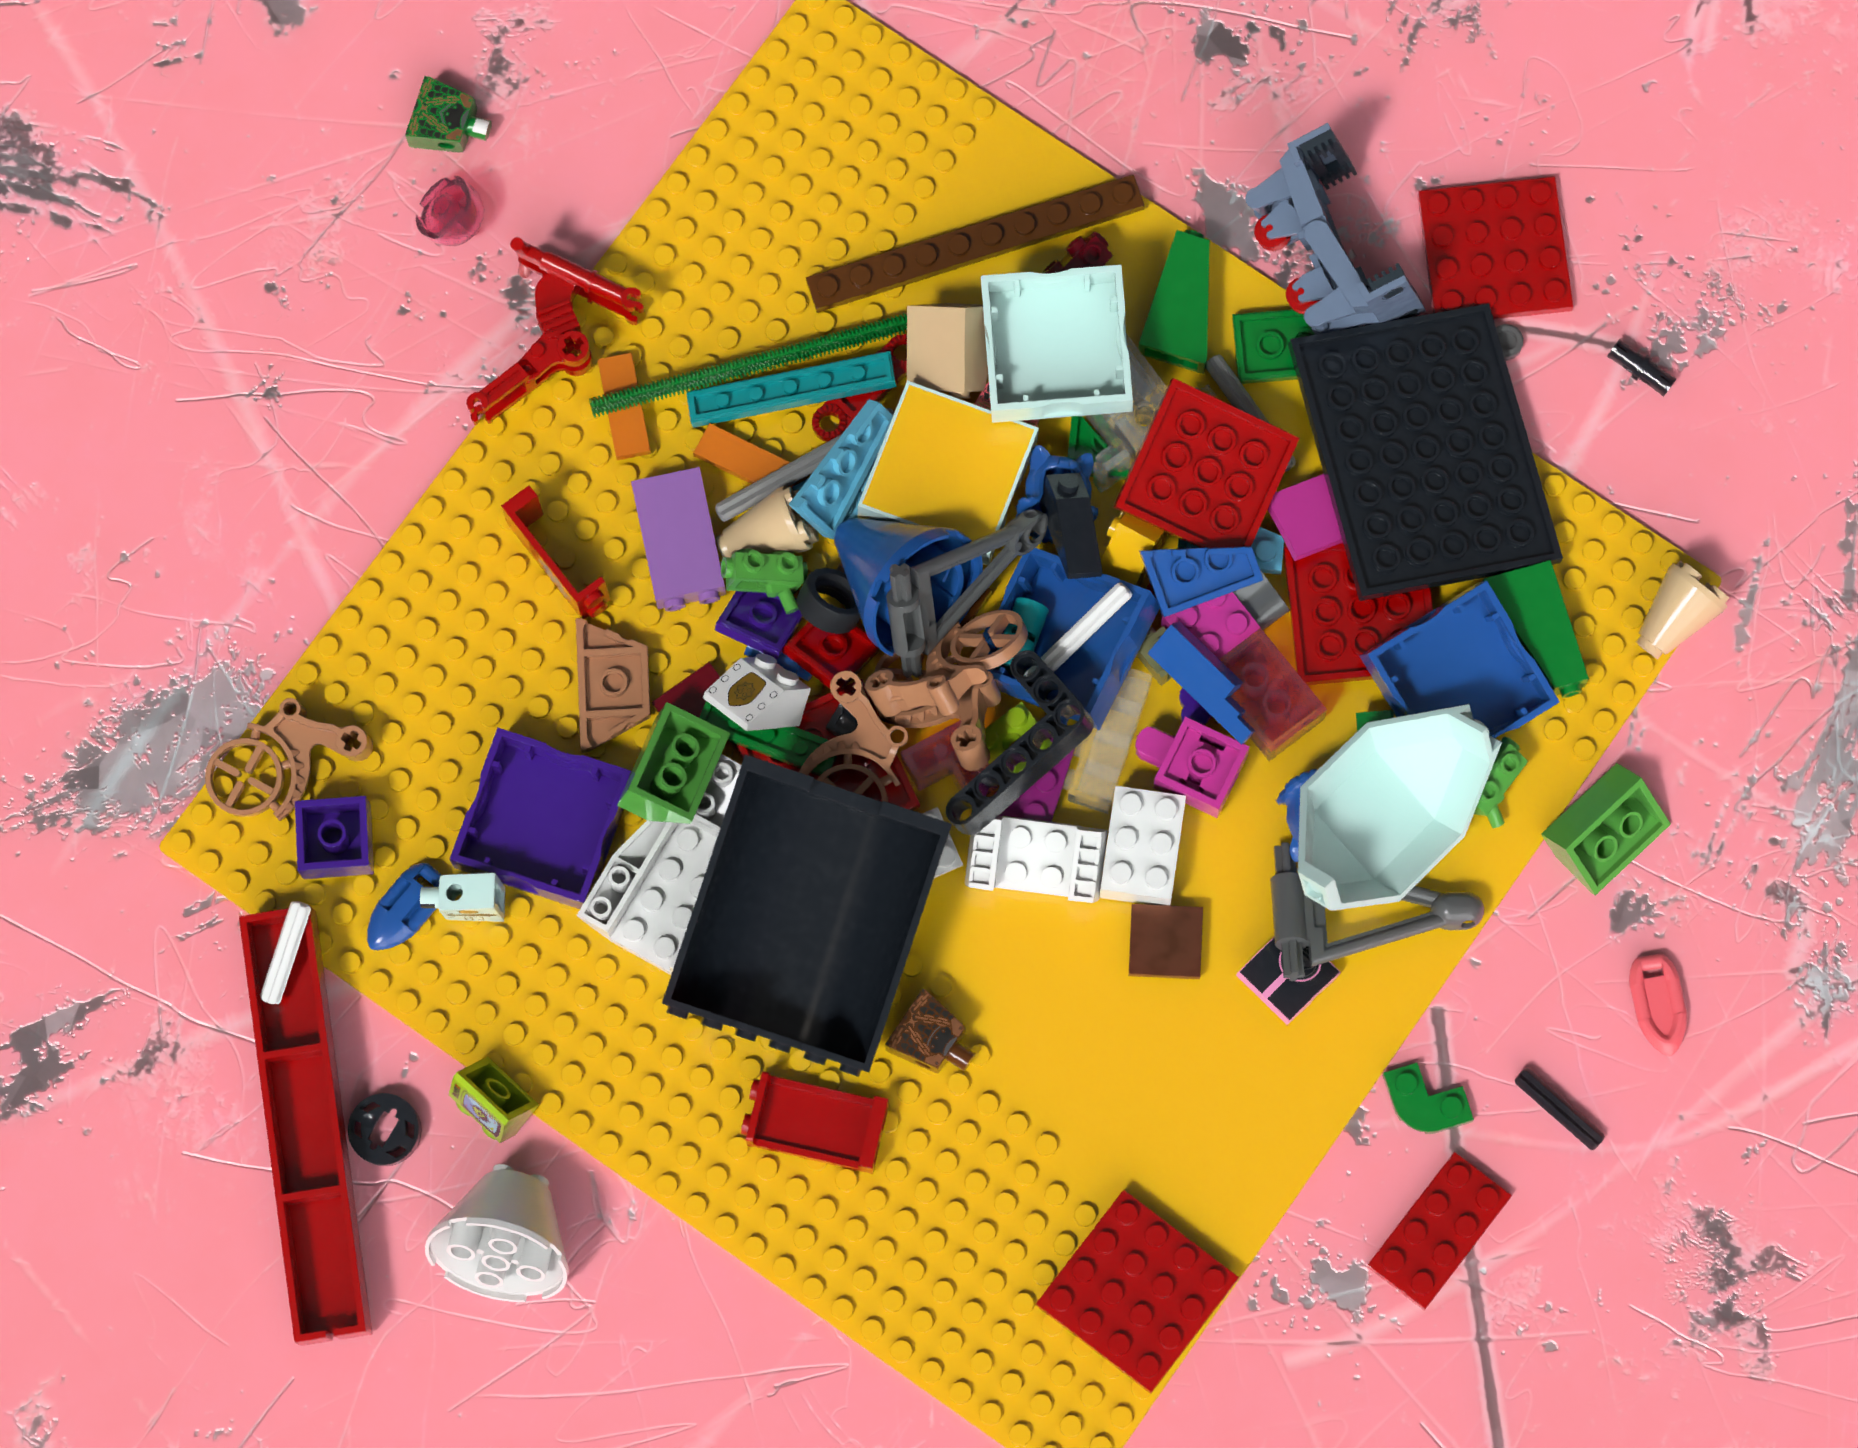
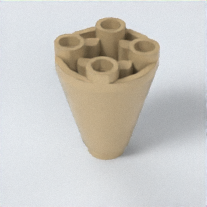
M786 485L777 488L725 528L722 534L716 537L722 557H731L734 552L741 549H754L763 554H770L775 551H788L794 554L812 549L813 543L819 541L817 530L789 506V503L799 490L793 491L791 487Z
M1679 561L1677 565L1672 563L1668 568L1639 631L1641 636L1636 641L1640 647L1657 660L1663 653L1665 655L1723 613L1728 607L1725 603L1729 597L1714 585L1706 583L1704 586L1699 580L1702 575L1682 561Z

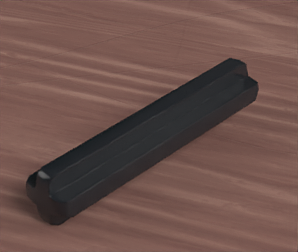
M1525 1068L1516 1077L1515 1084L1590 1150H1595L1603 1142L1604 1134L1532 1070Z

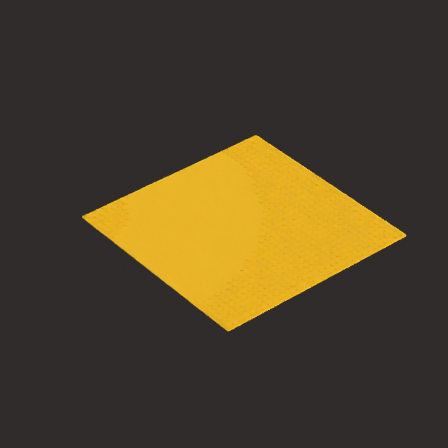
M795 0L592 269V272L596 270L599 272V275L626 288L634 287L640 290L642 295L640 300H636L634 297L629 298L642 303L644 306V313H639L638 311L631 313L637 316L638 324L631 325L625 320V317L594 302L590 304L587 302V299L576 294L573 300V310L580 324L581 333L586 336L589 342L593 360L590 370L581 376H571L565 371L554 373L539 387L535 388L494 419L491 424L486 422V415H482L479 423L473 427L251 722L261 726L267 725L280 712L281 702L287 698H293L306 708L307 719L333 724L342 728L354 725L361 728L371 737L373 741L371 754L367 759L358 762L349 760L324 745L314 746L311 750L310 779L301 800L367 797L371 804L374 874L303 879L297 868L295 808L282 821L276 818L271 808L255 816H235L227 813L214 803L207 791L206 783L161 841L159 848L167 857L248 914L287 909L292 901H299L310 905L317 914L323 967L463 1066L468 1067L489 1057L539 1104L532 1113L534 1116L1004 1448H1123L1544 841L1541 834L1562 815L1676 650L1674 648L1666 655L1663 653L1657 660L1636 643L1641 636L1639 631L1668 568L1672 563L1677 565L1679 561H1682L1684 564L1687 563L1702 575L1699 582L1704 586L1706 583H1709L1719 588L1722 579L1718 574L1533 453L1563 556L1559 564H1553L1552 566L1589 677L1588 682L1582 688L1581 693L1568 698H1562L1561 694L1556 695L1560 701L1558 704L1521 727L1505 732L1495 738L1501 741L1503 737H1508L1516 742L1521 748L1519 753L1528 761L1504 793L1505 798L1498 804L1505 823L1500 827L1492 828L1487 816L1474 814L1465 837L1416 885L1441 893L1471 892L1478 895L1484 905V915L1480 923L1468 930L1437 928L1330 961L1341 973L1288 1025L1236 976L1274 937L1270 882L1272 876L1276 875L1274 846H1281L1282 843H1289L1290 846L1293 838L1286 820L1287 805H1278L1276 799L1279 797V793L1285 789V785L1289 783V780L1303 772L1322 767L1357 733L1356 713L1392 711L1374 680L1298 686L1290 611L1261 631L1259 640L1225 664L1243 682L1231 697L1246 711L1241 717L1255 732L1244 743L1249 746L1248 757L1218 818L1186 803L1184 807L1170 906L1203 907L1200 980L1129 976L1132 904L1139 903L1100 898V896L1099 901L1087 903L1069 901L1068 897L1002 888H994L993 891L967 887L964 883L970 835L961 833L953 824L949 834L963 866L933 879L870 1072L861 1070L859 1077L840 1071L841 1063L827 1059L825 1065L804 1059L805 1051L791 1047L790 1053L769 1047L770 1039L757 1035L754 1042L734 1035L736 1030L734 1027L723 1024L720 1031L700 1024L702 1020L700 1016L689 1013L687 1019L666 1013L668 1006L662 1004L671 975L609 941L577 917L580 909L504 885V922L446 920L439 912V908H437L416 934L405 942L389 949H370L367 942V929L371 914L378 901L408 868L418 863H429L442 875L471 874L454 868L450 857L465 815L477 795L481 771L497 727L544 742L564 753L584 755L632 771L652 724L658 715L657 710L652 704L654 700L708 662H710L721 677L740 658L748 657L744 655L747 645L715 631L716 622L736 592L726 590V578H723L726 595L720 596V600L710 604H700L699 601L686 603L685 608L677 611H665V608H657L631 481L700 467L720 566L723 557L719 551L716 537L721 535L725 528L751 508L723 522L716 513V504L751 484L694 457L693 452L708 425L692 427L686 390H684V394L680 391V395L676 392V396L671 393V397L667 394V398L663 395V399L659 396V401H657L656 397L655 402L650 399V403L646 400V404L642 401L651 454L617 460L608 414L604 411V415L600 412V416H598L596 413V418H594L589 404V398L593 400L594 397L598 398V396L602 397L604 395L597 359L632 353L638 387H640V384L644 386V383L647 385L648 382L652 384V381L656 383L657 380L669 379L670 376L673 378V375L677 377L678 374L681 376L682 373L686 374V372L690 373V371L694 373V370L699 371V368L703 370V367L707 369V366L710 368L711 365L715 367V364L719 366V363L732 362L733 359L736 361V358L740 360V357L744 359L745 356L761 354L762 351L766 353V350L770 352V349L774 351V348L778 350V347L782 348V346L786 347V345L799 344V341L803 343V340L807 342V339L811 341V338L816 339V337L828 336L829 333L831 335L833 332L837 334L836 331L841 333V330L845 331V329L849 330V328L853 329V327L857 328V326L862 327V324L866 326V323L869 325L870 322L874 324V321L878 323V320L882 321V319L886 320V318L899 317L900 314L903 316V313L907 315V305L940 303L983 305L982 275L1020 272L1042 273L1050 263L1056 259L1060 261L1067 254L1065 249L1074 239L1082 236V238L1088 237L1093 232H1097L1105 238L1109 245L1107 247L1108 250L1114 255L1105 266L1122 265L1126 312L1125 326L1132 386H1135L1134 391H1138L1137 395H1141V399L1146 401V406L1133 418L1121 422V418L1117 417L1118 413L1086 415L1082 417L1112 449L1114 455L1125 468L1130 471L1172 378L1232 406L1207 369H1205L1204 374L1138 354V344L1176 230L1185 232V230L1196 231L1144 196H1142L1145 207L1142 211L817 313L806 283V277L1114 181L1117 178L848 1ZM1210 240L1207 361L1216 355H1221L1238 378L1232 314L1292 310V307L1287 302L1286 290ZM888 334L887 339L885 335L884 340L880 337V341L876 338V342L872 339V343L868 340V344L863 341V345L859 342V347L855 343V348L851 344V349L849 346H847V350L843 347V351L838 348L839 352L834 349V353L830 350V354L826 351V355L822 352V357L818 353V358L814 354V359L809 356V360L805 357V361L801 358V362L797 359L796 364L793 360L792 365L788 361V366L785 362L784 367L780 364V368L776 365V369L772 366V370L768 367V371L763 368V372L759 369V374L755 370V375L751 371V376H749L747 372V377L743 374V378L738 375V379L734 376V380L730 377V381L726 378L725 383L722 379V384L718 380V384L716 385L713 382V386L872 355L880 351L891 340V336ZM900 345L894 350L893 354L899 361L907 359V345ZM573 350L572 352H570V353H573V354L575 355V357H577L578 355H580V354H576L574 350ZM907 375L897 384V387H894L879 401L886 409L891 408L895 412L907 382ZM1298 379L1242 384L1271 425L1300 438L1292 454L1296 459L1295 466L1283 474L1276 492L1324 474ZM941 391V393L949 395L948 391ZM982 391L970 392V398L958 399L974 404ZM827 401L715 423L713 425L786 461L792 462L827 443L820 440L814 434L812 428L813 414ZM1136 411L1129 414L1128 416H1125L1123 419H1126L1129 416L1133 415ZM825 416L821 419L819 426L825 432L835 431L838 428L839 420L834 416ZM1072 417L1040 419L1036 446L1041 445L1050 455L1068 457ZM1030 461L1021 485L1012 497L1007 510L1005 526L1016 517L1018 500L1026 497L1025 482L1030 471ZM811 474L808 475L807 477H805V478L799 480V481L796 483V485L799 484L800 482H802V481L808 479V478L811 476ZM1100 477L1089 478L1092 488L1091 506L1098 507V516L1094 521L1099 550L1103 544L1108 546L1111 537L1106 535L1114 518H1119L1122 512L1113 506L1125 480ZM528 485L538 495L544 515L527 528L571 585L579 593L599 577H602L606 583L611 599L607 602L608 607L594 618L588 616L584 620H587L589 624L604 630L608 629L618 633L627 640H634L648 647L651 718L588 753H582L580 746L576 618L580 617L508 526L501 505ZM1267 510L1260 527L1281 536ZM818 531L819 541L813 543L812 549L801 553H794L796 556H803V562L807 563V576L815 569L830 568L837 570L841 563L834 539L824 537ZM1168 534L1166 541L1160 549H1177L1179 538ZM1041 542V544L1035 547L1059 556L1055 545L1050 542ZM1006 545L995 549L991 562ZM1283 549L1281 575L1264 573V575L1289 607ZM1017 555L988 587L992 590V594L974 618L990 611L999 610L1006 587L1022 556ZM983 564V571L988 565ZM1147 572L1139 586L1144 589L1150 583ZM1484 578L1430 588L1433 610L1477 582H1482ZM801 585V586L799 587V589L793 594L794 598L797 599L798 593H799V591H800L802 585ZM818 593L829 604L846 609L836 598ZM1160 608L1151 625L1156 631L1162 627ZM805 618L802 619L791 639L808 623ZM860 619L857 624V627H859L862 631L866 633L862 620ZM985 629L981 630L976 634H983ZM963 647L961 656L970 658L976 647ZM879 650L857 674L864 684L869 676L874 674L878 661L885 654L882 650ZM924 655L922 670H926L928 655ZM1137 656L1135 657L1100 730L1093 728L1090 735L1075 748L1052 822L1108 830L1107 847L1115 786L1160 792L1153 788L1154 779L1159 767L1140 759L1136 754L1135 745L1137 735L1146 727H1155L1172 736H1176L1182 724L1181 712L1183 707L1179 702V694L1182 687L1173 678L1161 686ZM901 657L895 660L888 668L902 669ZM813 675L808 682L799 677L800 681L811 688L806 703L831 693V689ZM914 675L911 676L914 681L919 680ZM852 679L847 685L855 682V680ZM1000 692L1001 701L994 707H987L984 722L985 728H987L1020 702L1024 703L1037 722L1046 713L1041 707ZM297 707L290 711V715L296 713ZM1213 717L1205 725L1236 740ZM957 718L930 727L905 728L909 739L897 752L898 758L920 803V807L913 811L923 814L938 807L943 820L948 823L951 822L946 816L945 809L949 800L989 765L987 764L976 771H969L961 766L951 744V736L960 727L961 720ZM1069 719L1067 725H1073L1077 721ZM882 721L888 729L895 726ZM246 729L240 738H250L252 730ZM895 730L892 733L891 739L894 743H901L904 740L903 731ZM263 733L260 734L259 741L269 746L278 755L281 762L288 760L284 749L274 738ZM351 738L348 741V745L351 747V750L353 747L358 749L361 742ZM727 740L722 755L742 765L743 758L737 745ZM244 745L235 747L222 760L241 771V777L237 778L218 767L214 771V789L224 804L238 781L245 784V788L234 809H252L261 805L269 798V794L248 783L250 777L273 789L275 788L277 780L276 767L271 756L266 751L252 774H248L245 771V766L256 746ZM291 768L284 770V786L277 800L280 805L284 802L290 788ZM999 785L991 787L987 792V797L993 796L999 789ZM624 809L603 870L612 855L647 821L646 819ZM972 809L963 811L960 821L969 818ZM1296 862V870H1297V873H1298V862ZM422 876L416 880L423 887H434ZM462 895L457 896L455 901L460 899ZM1403 900L1334 911L1325 907L1327 942L1331 943L1430 912V908ZM1469 920V921H1465V922H1463V923H1471V922H1473V921H1470V920ZM922 989L927 990L966 1027V1034L960 1043L976 1053L965 1071L947 1061L942 1070L937 1074L886 1051L885 1043ZM762 1071L769 1072L771 1076L872 1099H874V1096L889 1099V1108L873 1174L747 1146L746 1135L741 1134L745 1114H752L755 1102L754 1100H749L753 1080H760ZM1123 1189L1239 1277L1238 1281L1152 1394L1036 1306L1037 1301Z

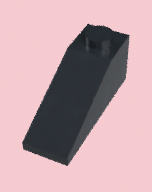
M1081 474L1046 475L1040 508L1048 517L1047 526L1067 579L1101 577L1103 571L1091 502Z

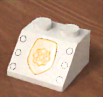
M757 654L756 657L740 658L705 691L703 698L744 730L753 731L800 726L811 688L800 681L797 674L787 671L777 664V660L767 654Z

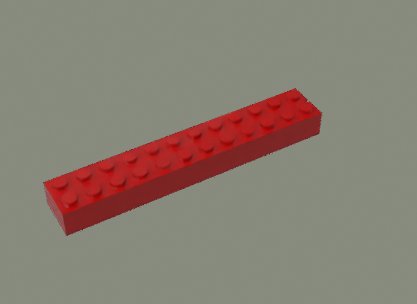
M311 906L299 948L279 1004L264 1002L261 1000L260 994L289 908L239 916L294 1343L300 1346L333 1341V1334L334 1337L340 1340L373 1335L317 914Z

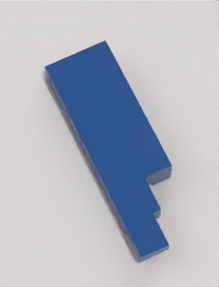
M1180 621L1171 624L1148 654L1241 745L1244 744L1255 730L1241 717L1246 711L1231 697L1243 682Z

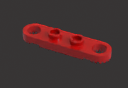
M899 334L891 338L880 351L875 353L891 352L896 385L907 375V359L899 361L893 353L898 346L907 345V334ZM893 388L825 402L813 414L812 428L814 434L825 442L843 434L869 399L879 402ZM825 416L836 417L839 420V425L835 431L825 432L819 426L821 419Z

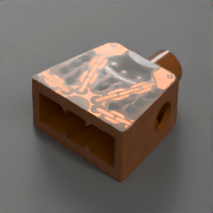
M925 989L921 990L885 1043L887 1052L937 1074L942 1070L947 1061L965 1071L976 1053L960 1043L966 1034V1027Z

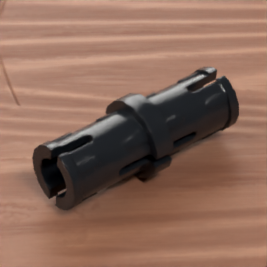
M1621 339L1617 341L1607 355L1609 359H1612L1632 374L1631 378L1636 381L1640 379L1663 397L1676 380L1675 377H1672L1651 362L1653 358L1648 355L1644 357Z

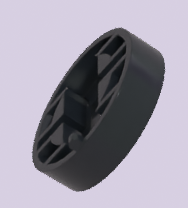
M389 1093L375 1094L362 1100L353 1110L348 1122V1138L354 1151L365 1161L378 1166H393L405 1161L414 1153L421 1138V1121L414 1107L403 1098ZM373 1102L381 1106L372 1109L368 1113L364 1111V1108ZM392 1109H396L395 1117L399 1120L383 1147L378 1145L375 1150H372V1141L369 1140V1137L384 1111L390 1113ZM356 1121L361 1123L362 1138L355 1135ZM407 1121L414 1125L413 1139L408 1136ZM401 1147L406 1149L405 1152L397 1157L388 1154Z

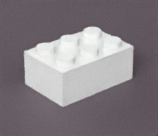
M1115 786L1100 898L1147 905H1171L1186 800L1185 795Z

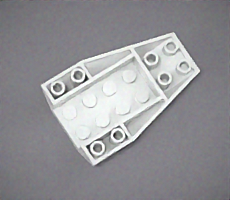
M721 754L691 824L647 820L612 855L579 910L577 917L612 943L671 975L741 765Z

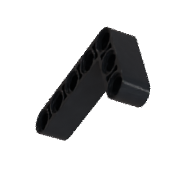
M1025 650L1017 653L1011 660L1010 670L1016 680L1044 710L1046 715L949 800L945 809L946 816L965 835H974L984 829L1084 741L1093 730L1094 722L1089 712L1033 651ZM1037 666L1032 675L1024 676L1025 671L1029 667ZM1058 690V694L1054 699L1045 701L1049 692ZM1080 714L1077 723L1067 725L1070 717ZM1053 738V742L1048 748L1040 749L1044 740ZM1026 762V766L1022 771L1013 773L1018 763ZM995 785H999L997 793L987 797L988 790ZM972 809L969 818L960 821L963 811Z

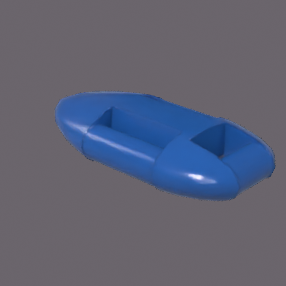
M418 863L408 868L378 901L371 914L367 929V942L370 949L384 950L405 942L416 934L437 909L421 908L420 891L423 886L416 880L422 876L434 887H439V878L442 875L429 863Z

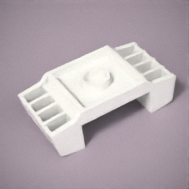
M997 816L980 832L970 835L964 884L969 888L993 891L994 888L1065 896L1068 897L1069 901L1097 902L1100 896L1108 830L1073 824Z

